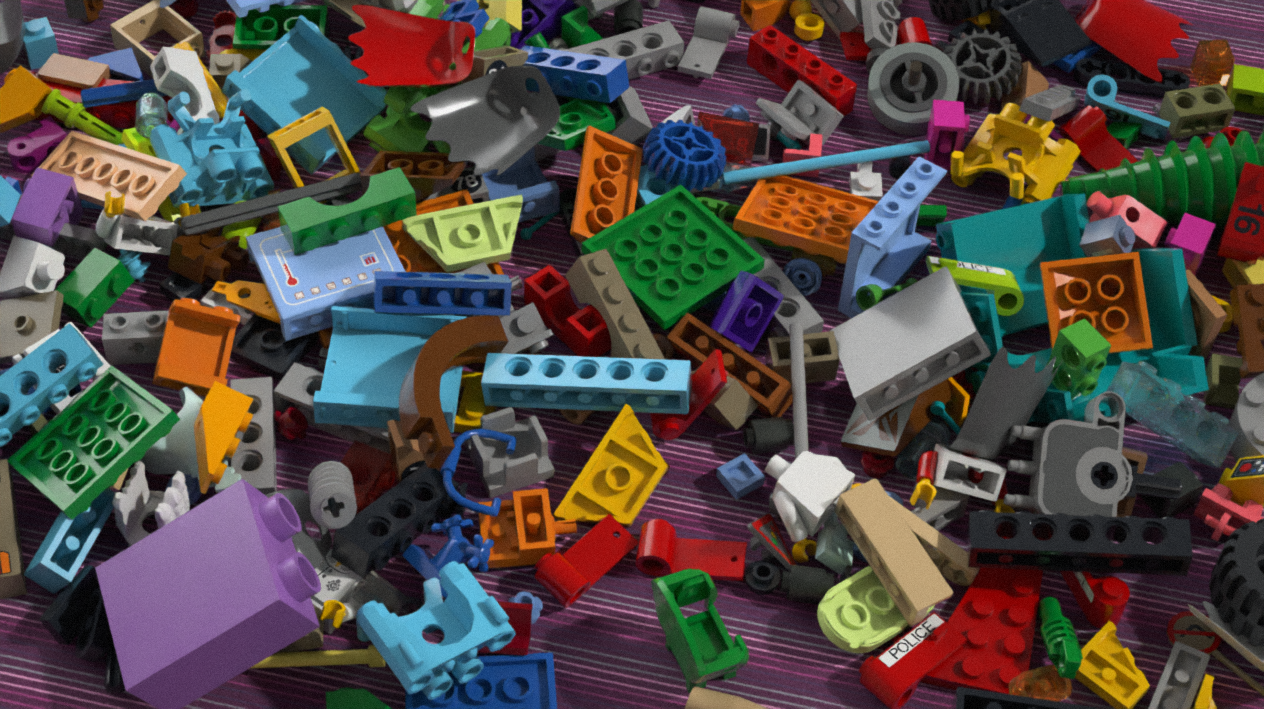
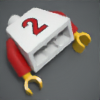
M936 444L934 450L926 451L921 455L916 480L918 484L910 498V503L913 506L919 498L926 502L927 510L930 508L937 493L935 487L932 486L934 484L935 486L990 500L996 506L993 512L1015 513L1010 506L1004 504V496L1008 494L1005 479L1007 469L989 459L946 449L941 444Z

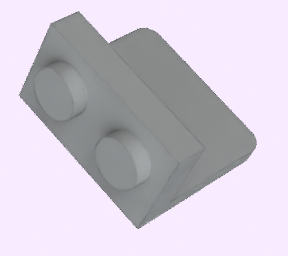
M797 80L782 104L762 98L756 101V104L762 109L760 114L770 122L780 124L782 126L780 131L785 136L794 141L799 138L808 145L810 133L822 134V145H824L844 117L811 87L800 80Z

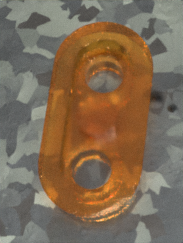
M1047 665L1025 671L1013 678L1009 683L1010 695L1062 702L1072 693L1071 680L1060 677L1055 665Z

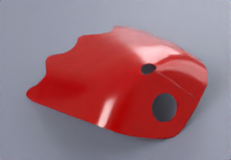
M1087 0L1074 18L1088 38L1143 75L1157 82H1162V75L1157 66L1158 59L1179 58V54L1171 45V40L1176 38L1189 39V36L1180 28L1179 23L1193 25L1178 15L1146 0Z
M353 5L351 7L354 13L362 18L366 26L364 30L348 37L351 42L364 50L363 56L350 62L351 65L368 74L367 78L356 81L357 83L373 85L366 87H444L464 80L472 71L475 47V28L473 25L467 22L439 20L374 6ZM469 36V49L467 53L463 55V43L466 37ZM455 62L456 69L450 70L449 66Z

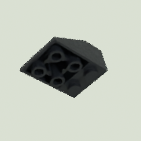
M997 0L989 4L992 34L998 31L1000 39L1008 36L1010 44H1016L1017 51L1042 67L1050 65L1069 54L1076 53L1079 49L1091 44L1088 36L1059 0Z

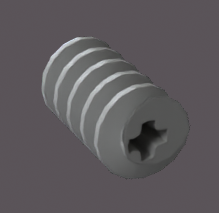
M328 461L319 464L312 470L307 482L311 515L322 527L340 529L353 520L357 511L352 474L348 467L340 462Z

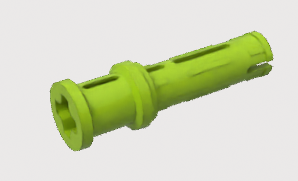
M57 88L45 100L41 111L44 114L50 113L62 120L67 128L73 129L76 127L93 138L115 145L124 144L121 139V132L87 113L82 103H74L62 96L61 91Z

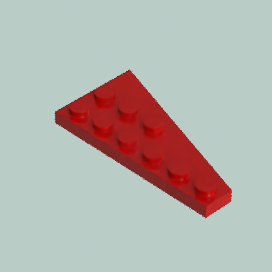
M981 568L947 622L967 639L966 643L919 682L957 690V687L1025 697L1043 570Z

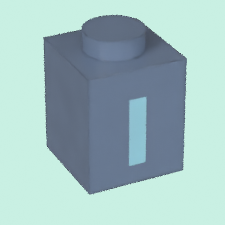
M1116 215L1086 223L1079 246L1087 257L1131 253L1136 236L1133 229L1126 224L1121 215Z

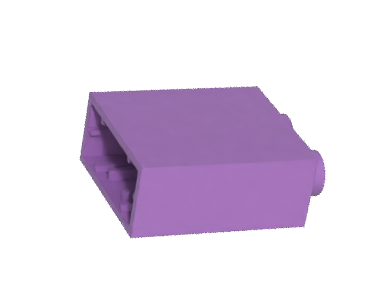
M241 479L95 567L127 692L158 709H181L320 627L311 596L321 591V583L309 560L295 550L292 536L302 530V525L295 508L283 494L276 493L268 498L244 479Z

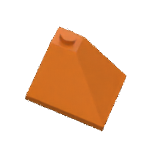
M1139 252L1040 263L1052 350L1059 331L1082 319H1086L1111 344L1108 354L1153 349Z

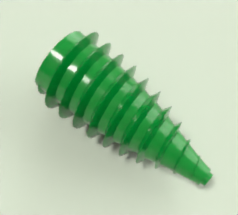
M1242 130L1231 146L1223 133H1217L1211 142L1210 148H1205L1198 136H1194L1190 140L1185 152H1181L1177 143L1172 140L1167 144L1163 156L1157 158L1150 148H1146L1141 160L1130 164L1128 159L1124 158L1119 167L1108 170L1101 168L1095 173L1070 177L1067 181H1061V196L1066 194H1085L1087 204L1089 197L1097 191H1100L1107 198L1126 194L1163 218L1168 224L1177 226V228L1184 214L1188 213L1216 224L1214 231L1223 232L1228 221L1244 163L1248 162L1264 167V131L1261 133L1256 144H1254L1250 134Z

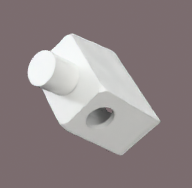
M13 236L0 272V298L6 300L54 291L57 280L61 279L65 272L63 265L65 255L39 242Z

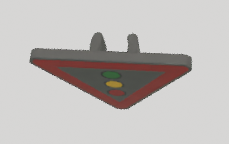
M769 512L747 525L749 531L754 535L750 540L751 550L755 551L762 544L766 547L765 550L761 551L762 560L769 561L776 557L789 571L791 565H797L774 518Z

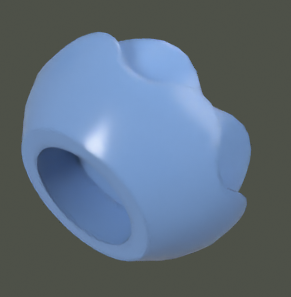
M793 259L783 269L784 274L803 296L816 292L821 285V270L810 259ZM804 274L805 277L801 278L799 275Z

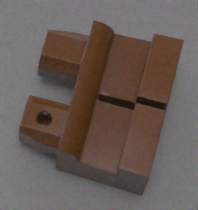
M219 228L190 236L183 234L172 240L168 269L199 284L210 278L223 282L230 275L231 268L239 272L247 268L249 254L247 250L239 247L240 236H233L227 239L219 234Z

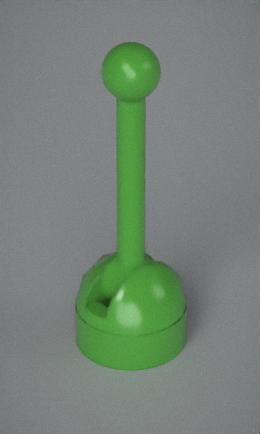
M909 278L904 284L884 290L875 284L861 286L856 292L857 304L862 310L866 311L883 301L884 296L893 294L896 291H902L918 281L915 278Z

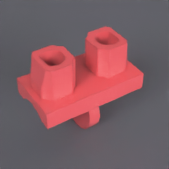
M1220 483L1212 490L1207 488L1204 490L1193 514L1204 520V524L1215 529L1211 539L1217 542L1223 534L1230 536L1234 530L1239 529L1242 525L1252 521L1257 523L1258 520L1264 519L1261 517L1262 505L1253 500H1246L1243 506L1230 501L1233 492L1230 488Z

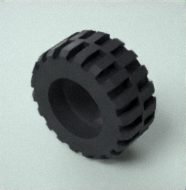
M1261 519L1257 523L1252 521L1242 525L1239 529L1232 532L1219 555L1209 579L1210 597L1214 607L1219 608L1217 611L1219 617L1224 623L1228 622L1231 625V631L1237 636L1243 635L1249 639L1248 643L1255 647H1258V645L1264 647V519Z

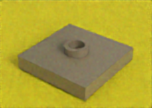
M56 290L1 300L0 364L13 362L12 357L17 354L25 358L24 350L59 329L63 294Z

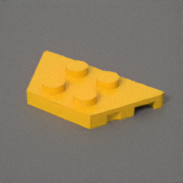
M625 404L554 512L553 515L556 519H576V522L598 524L608 514H611L622 526L630 527L667 471L668 466L652 444V440L645 429L642 428L631 406Z

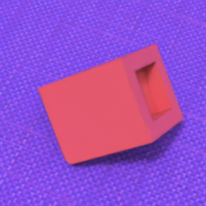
M810 133L808 151L784 149L782 163L821 157L822 134ZM819 170L789 175L818 178Z

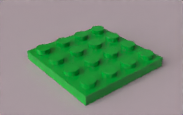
M682 185L677 186L582 242V252L585 255L607 249L635 303L664 330L680 321L687 312L689 314L693 313L728 291L730 284L737 278L741 270L754 275L764 268L765 259Z
M111 365L7 461L22 477L67 517L73 520L78 514L86 511L92 501L105 489L113 486L119 476L133 463L141 460L151 446L160 438L168 435L180 418L171 408Z

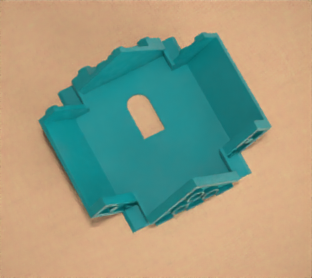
M1066 194L936 224V243L941 251L942 258L1009 270L1015 275L1024 297L1023 306L1017 313L1010 316H1002L997 314L994 294H987L986 289L958 284L962 291L960 294L977 331L991 354L989 357L965 369V378L969 383L972 382L976 395L993 358L999 349L1003 347V336L1048 324L1040 263L1087 257L1079 246L1086 223H1090L1085 194ZM1132 248L1131 252H1139L1153 349L1108 354L1106 358L1107 363L1101 370L1097 380L1098 386L1087 396L1081 395L1071 400L1069 391L1058 390L1050 383L1027 423L1035 421L1050 424L1061 419L1084 422V413L1088 402L1108 391L1115 392L1123 398L1126 408L1125 412L1209 390L1204 357L1188 355L1192 346L1198 345L1182 249ZM1052 348L1025 355H1014L1007 352V360L1011 368L1016 369L1032 355H1035V373H1038L1047 366ZM971 367L977 368L978 371L974 372ZM1100 402L1099 410L1101 414L1105 417L1111 416L1109 406L1106 403Z

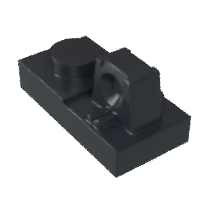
M85 565L77 576H74L72 582L60 591L59 596L39 619L59 644L69 645L77 636L87 601L92 592L100 587L94 566Z

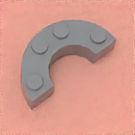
M1264 373L1256 376L1244 387L1228 424V445L1236 462H1238L1239 458L1264 455Z

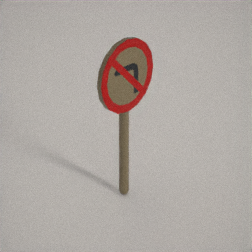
M1191 611L1180 612L1171 618L1167 625L1166 635L1172 646H1174L1175 641H1178L1206 654H1212L1264 696V687L1217 650L1221 637Z

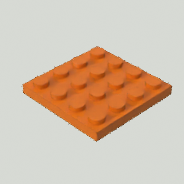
M785 175L758 180L734 219L732 230L739 231L747 237H761L771 240L779 246L800 248L807 254H821L832 257L835 261L846 264L851 233L879 201Z

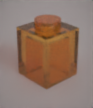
M1227 39L1198 41L1190 65L1198 86L1227 84L1235 61Z

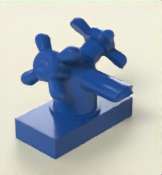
M457 514L452 518L444 520L443 523H435L431 526L433 533L443 531L444 537H448L446 544L435 556L427 549L412 544L402 556L426 580L435 577L439 579L440 583L439 571L452 561H457L458 564H465L469 561L468 568H476L479 564V571L487 572V561L490 557V549L493 547L494 541L486 539L483 543L482 536L475 534L473 539L474 545H471L462 536L461 528L474 526L471 519L462 520L461 516ZM440 584L441 594L447 598L448 594Z

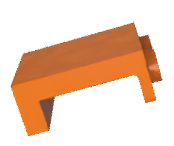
M175 299L169 308L152 384L179 391L187 386L196 395L204 397L207 396L215 381L226 386L228 379H225L235 331L240 323L241 316L233 314V310L227 307L215 306L209 308L201 306L200 302L195 299Z

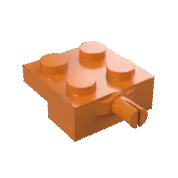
M548 488L513 491V500H501L499 513L496 517L478 513L480 535L483 538V543L486 539L494 541V545L490 549V557L487 561L488 569L534 565L545 554L549 552L552 555L555 554L556 535L577 534L576 519L554 520L550 509ZM492 501L478 502L479 504H483L490 507L492 505Z

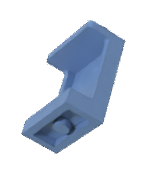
M534 146L500 175H497L498 169L482 174L489 191V201L522 194L523 203L519 222L560 211L559 186L555 180L548 182L535 160Z

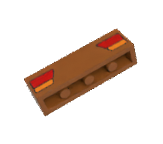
M688 312L667 336L670 345L674 348V353L684 360H690L691 365L695 368L702 365L715 349L721 350L725 371H728V376L736 379L758 404L755 410L765 417H780L793 403L792 387L789 381Z

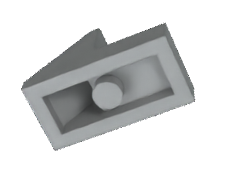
M932 485L937 493L930 508L927 510L926 502L918 498L914 505L916 508L911 512L939 531L964 516L969 500L968 494Z

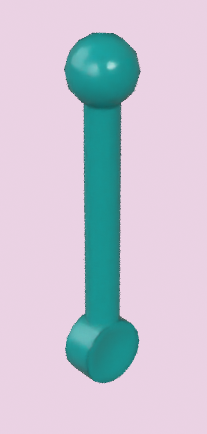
M559 211L544 216L530 228L522 229L520 232L521 238L523 240L531 239L532 233L559 214Z
M940 401L932 402L930 411L935 415H940L958 435L961 428L945 412L944 403Z

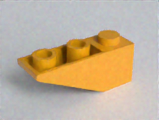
M21 65L6 75L4 79L5 84L0 88V133L38 118L42 113L41 110L45 100L53 91Z
M217 381L213 383L194 423L200 492L206 494L212 482L219 484L227 468V465L222 463L225 456L232 459L241 439L236 438L238 431L245 434L254 415L248 412L253 398Z

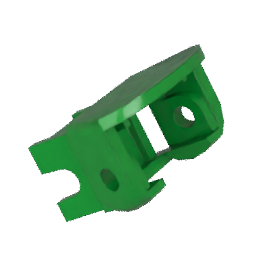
M685 569L651 580L657 617L666 634L665 646L668 651L672 650L686 678L688 693L695 686L700 688L706 687L707 680L722 676L723 680L736 677V671L747 664L749 651L740 634L735 636L733 643L713 604L716 601L718 592L709 574L699 569ZM704 600V606L707 611L684 618L680 607Z

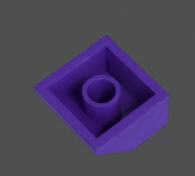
M741 270L737 278L730 284L728 293L720 307L713 313L712 321L708 327L752 353L782 302L784 295L757 276Z

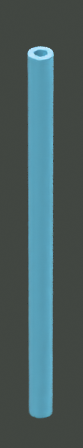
M928 140L741 169L723 172L721 179L723 185L915 155L929 152L930 145Z

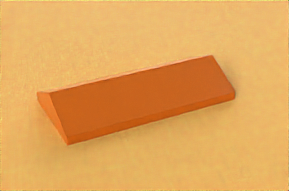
M590 125L586 128L570 230V234L581 244L634 212L643 152L642 148Z

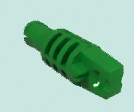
M1043 598L1039 603L1040 606H1038V614L1043 622L1040 633L1049 659L1053 662L1060 677L1074 679L1083 657L1072 623L1068 618L1063 617L1060 603L1056 598Z

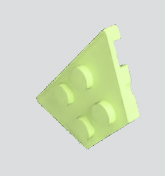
M521 194L415 215L402 220V228L446 272L470 268L482 262L490 264L510 260L523 197Z

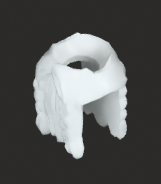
M142 461L134 463V467L130 469L131 478L126 481L125 487L122 488V493H115L112 501L115 507L116 526L129 546L150 535L142 527L145 518L155 514L157 527L160 529L190 511V500L188 498L187 486L185 485V476L182 472L177 470L172 478V486L168 487L165 492L149 491L145 477V465Z

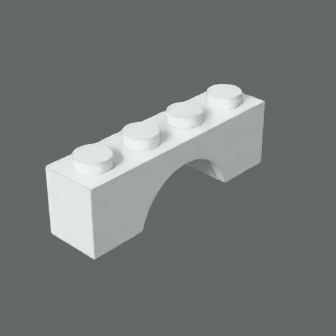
M163 46L150 66L157 90L172 98L183 91L187 92L190 96V102L184 107L195 121L200 118H213L214 124L219 123V115L216 112L211 91L208 88L203 74V67L200 65L196 51ZM181 127L178 130L177 135L184 133ZM211 147L209 148V152L211 153L212 150L220 148Z

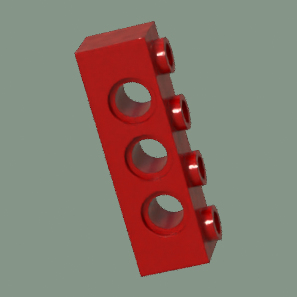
M770 24L750 37L747 64L788 93L797 80L805 82L842 115L846 116L853 111L857 89L855 82Z

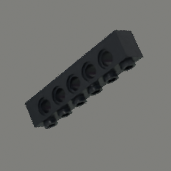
M990 510L970 511L967 528L968 567L1187 576L1193 557L1189 520L1173 517H1163L1160 519L1140 518L1138 516L1105 517L1099 514L1088 516L1066 515L1064 513L1031 514L1024 511L998 513Z

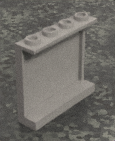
M947 266L830 330L834 331L838 355L853 397L869 421L991 355L978 333L960 294L962 291Z

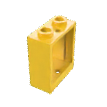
M324 107L316 109L267 136L294 189L303 187L304 184L285 148L322 128H325L345 167V170L324 181L354 173L361 174L330 111ZM325 200L318 203L324 204L327 201Z

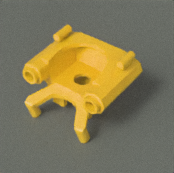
M1007 103L1000 114H988L964 152L954 151L951 154L950 174H952L951 179L956 185L967 187V185H972L977 177L981 178L985 171L1000 173L1010 180V196L1017 199L1023 198L1022 205L1051 198L1058 186L1061 185V181H1065L1073 168L1074 161L1081 151L1075 143L1068 139L1059 138L1056 142L1048 137L1055 126L1052 120L1046 121L1031 116L1027 124H1025L1024 121L1027 118V114L1019 111L1020 106ZM1019 150L1022 152V156L1011 153V151ZM1010 152L1007 156L1008 160H1006L1004 154ZM1024 180L1026 181V183H1027V185H1028V187H1027V189L1025 190V192H1024Z

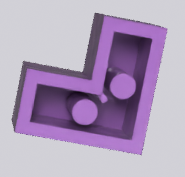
M36 168L32 178H28L24 184L23 195L10 221L17 237L53 247L65 223L79 224L84 212L74 177Z

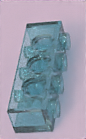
M1139 361L1138 364L1122 362L1106 392H1115L1123 398L1126 408L1125 413L1196 462L1220 469L1239 434L1228 426L1229 420L1216 412L1205 410L1206 404L1200 399L1182 394L1180 392L1182 387L1167 378L1161 379L1156 375L1158 370L1143 361Z

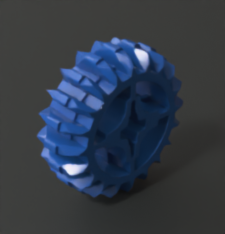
M680 119L677 123L672 120H667L666 123H658L657 127L652 128L651 132L648 133L643 146V162L648 165V171L656 173L655 179L665 180L666 185L673 184L676 187L682 185L689 192L693 188L698 191H702L704 187L711 188L721 177L726 165V148L721 146V140L713 138V132H706L703 130V126H694L692 121L689 124L684 123Z

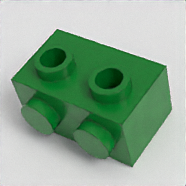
M94 248L54 291L58 290L64 295L62 311L65 315L92 328L134 282V279L120 260Z

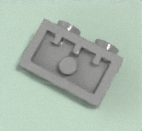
M534 303L510 313V316L500 318L509 341L501 352L503 354H521L527 350L530 351L531 355L548 347L547 341L554 335L551 329L547 330Z

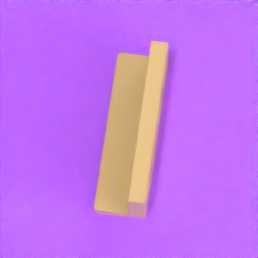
M872 479L840 494L834 512L910 627L923 621L929 607L952 596V589L877 479Z

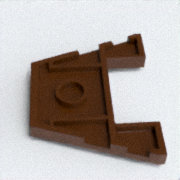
M1264 284L1237 285L1230 291L1234 327L1239 328L1240 341L1236 343L1237 354L1242 355L1243 365L1239 367L1240 376L1242 379L1255 378L1264 373Z

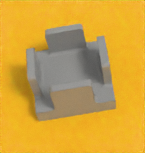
M512 407L480 418L481 429L494 430L516 437L517 443L512 455L506 453L507 443L479 437L478 434L470 436L471 439L465 441V448L490 498L554 477V467L548 457V439L536 415L515 422V412Z

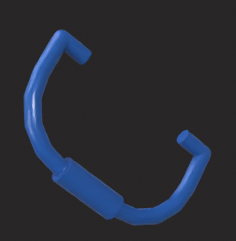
M468 430L455 438V448L442 465L443 485L448 495L460 506L471 511L496 517L501 505L500 498H494L490 507L466 499L455 490L452 484V477L455 474L459 460L460 446L465 441L471 439L470 436L478 434L479 437L507 443L506 453L512 455L515 451L517 439L514 436L494 430Z

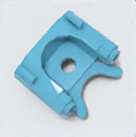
M242 89L228 100L223 120L217 124H214L213 118H200L197 121L192 118L184 107L190 102V96L187 92L183 91L168 101V111L183 129L184 133L177 135L175 128H171L167 124H161L152 129L150 142L157 158L178 164L187 173L180 181L178 188L169 194L173 207L177 208L183 203H188L189 206H195L196 204H199V206L232 204L241 200L248 201L268 196L274 191V183L259 153L260 150L256 146L247 125L244 124V116H239L241 105L251 99L249 90ZM211 147L220 148L212 150L211 153L209 152V148Z
M457 561L446 564L439 571L440 583L439 579L435 577L423 583L425 604L418 611L398 617L394 612L390 614L383 603L378 604L373 600L365 603L357 612V637L363 642L370 640L409 695L422 690L429 700L440 697L453 684V680L447 673L450 671L461 684L472 680L484 667V664L477 656V651L487 646L490 652L500 650L510 643L516 635L514 629L508 623L509 616L493 596L489 597L465 564H458ZM440 584L448 594V597L444 602L442 599ZM440 629L444 634V640L441 643L431 644L424 640L422 631L424 630L426 634Z

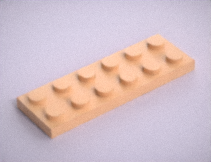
M71 131L38 167L74 177L79 198L104 207L106 192L111 191V197H121L122 193L125 194L123 214L145 222L157 212L159 205L170 193L178 188L180 181L187 175L178 164Z

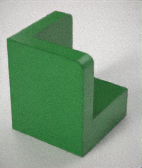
M581 6L562 16L561 39L565 41L568 49L603 39L588 26V9L585 6Z

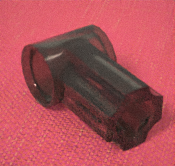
M374 570L366 573L358 582L351 595L361 605L373 600L378 604L383 603L390 614L394 612L398 617H400V608L404 609L409 615L418 611L424 605L419 599L404 595Z

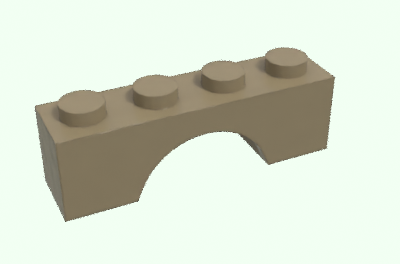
M607 249L579 257L565 276L579 303L593 305L604 318L611 338L610 358L665 360Z

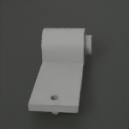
M701 6L697 13L693 37L678 65L677 71L692 74L694 78L700 76L712 79L730 38H736L739 21L735 20V14Z

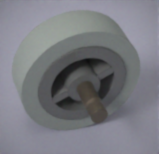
M914 42L896 45L882 53L871 68L867 92L869 107L876 119L894 132L905 135L925 134L933 100L957 101L959 91L958 72L950 58L931 45Z

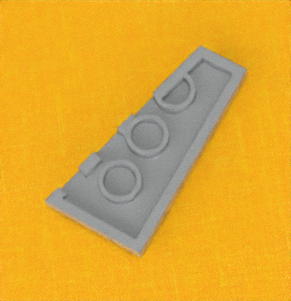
M861 0L864 40L870 49H890L895 46L898 31L895 22L900 19V12L897 9L902 0Z

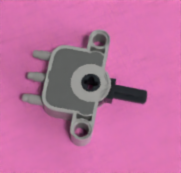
M1112 391L1104 392L1088 402L1085 408L1084 422L1061 419L1043 428L1013 425L1010 430L1011 436L1032 440L1034 445L1032 461L1009 460L1007 463L1009 471L1031 475L1029 496L1006 494L1004 496V504L1014 508L1030 510L1032 514L1064 513L1066 515L1078 516L1099 514L1105 517H1116L1118 501L1122 499L1130 500L1135 497V494L1177 500L1182 492V484L1179 479L1137 473L1138 466L1130 465L1122 455L1126 408L1123 398ZM1100 402L1106 403L1111 409L1110 418L1101 414L1099 410ZM1098 472V476L1104 479V483L1100 484V479L1094 478V474Z

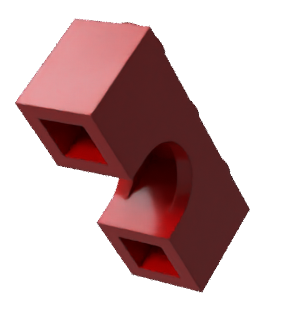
M551 265L546 266L524 280V306L534 303L545 326L551 329L574 353L583 357H599L611 349L610 333L600 312L591 304L580 310L572 299L569 282Z

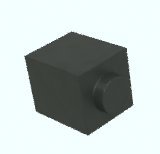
M1179 461L1153 475L1179 479L1182 484V492L1179 499L1141 496L1159 518L1173 517L1195 505L1203 484L1195 473L1189 471Z

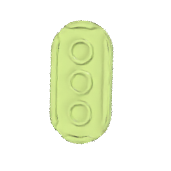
M870 565L829 589L820 601L817 610L818 622L825 636L836 646L853 653L870 652L910 627ZM935 605L929 607L925 617L930 613V611L934 608Z

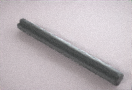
M354 173L186 216L181 219V228L186 236L278 213V206L306 197H310L316 202H321L362 191L361 174Z

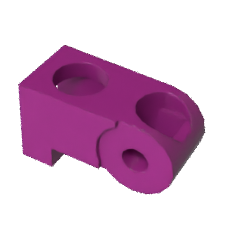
M51 116L39 121L41 128L27 134V136L14 138L8 143L7 151L15 171L19 173L35 171L65 139L66 133Z

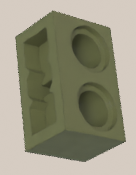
M1220 83L1165 92L1159 115L1161 119L1171 122L1168 131L1172 138L1221 131L1223 128L1229 127L1235 107Z

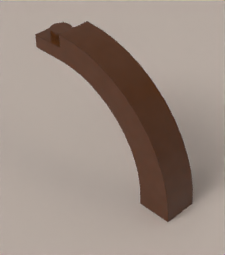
M483 315L468 317L444 326L427 340L404 377L399 395V416L405 439L418 440L419 450L423 454L428 468H441L455 448L441 408V377L458 366L471 363H486L488 353L502 352L509 341L499 316Z

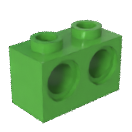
M1082 319L1059 331L1047 363L1048 365L1052 358L1056 356L1052 374L1057 368L1058 370L1051 383L1058 390L1069 391L1071 400L1081 395L1087 396L1098 386L1097 380L1101 370L1107 363L1106 358L1111 348V344L1086 319Z

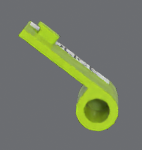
M927 256L926 264L930 274L947 266L957 284L986 289L987 294H994L997 314L1010 316L1022 308L1024 297L1016 277L1011 271Z

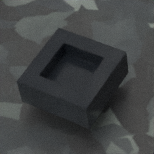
M177 272L159 283L160 293L172 301L175 299L180 300L181 298L197 299L207 291L206 281L199 284Z

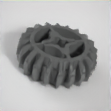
M987 28L983 34H978L974 29L970 36L962 32L960 40L953 38L951 46H946L944 54L950 58L958 72V95L961 94L963 102L968 98H973L975 105L979 99H984L988 104L991 97L999 101L1002 93L1009 95L1011 87H1016L1018 83V77L1021 74L1020 53H1017L1016 44H1010L1008 36L1000 39L998 31L990 35ZM968 57V60L964 61L963 65L958 67V65ZM1004 66V68L994 76V73L998 71V68Z

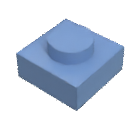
M745 453L718 467L716 471V477L736 500L761 487L765 481V476Z

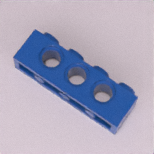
M527 45L520 49L528 52V59L523 66H533L539 69L554 95L611 103L630 87L625 59ZM531 77L527 78L525 83L526 90L539 92L537 81Z
M374 271L373 306L375 312L510 316L512 282L508 275Z

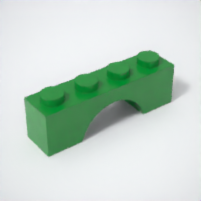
M400 167L371 176L366 193L358 200L346 205H324L310 197H306L278 206L281 231L294 255L417 215L415 191Z

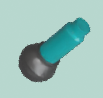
M770 121L767 123L770 125V139L780 141L788 149H802L798 140H791L780 131L782 128L780 124Z

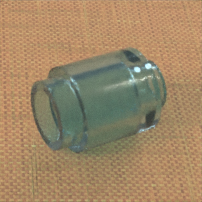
M155 93L143 95L136 104V131L141 136L150 139L151 131L154 127L161 124L168 125L167 103L160 95Z

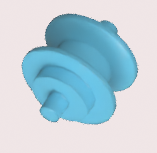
M120 249L119 251L122 255L117 259L122 262L134 280L138 279L140 283L144 282L146 279L143 275L148 272L146 268L151 263L141 261L139 257L142 252Z

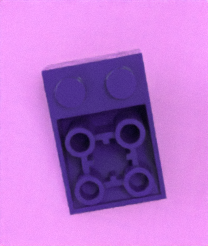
M522 0V31L511 33L510 46L521 49L526 45L525 41L538 32L542 33L546 41L562 33V16L577 9L576 5L572 0Z

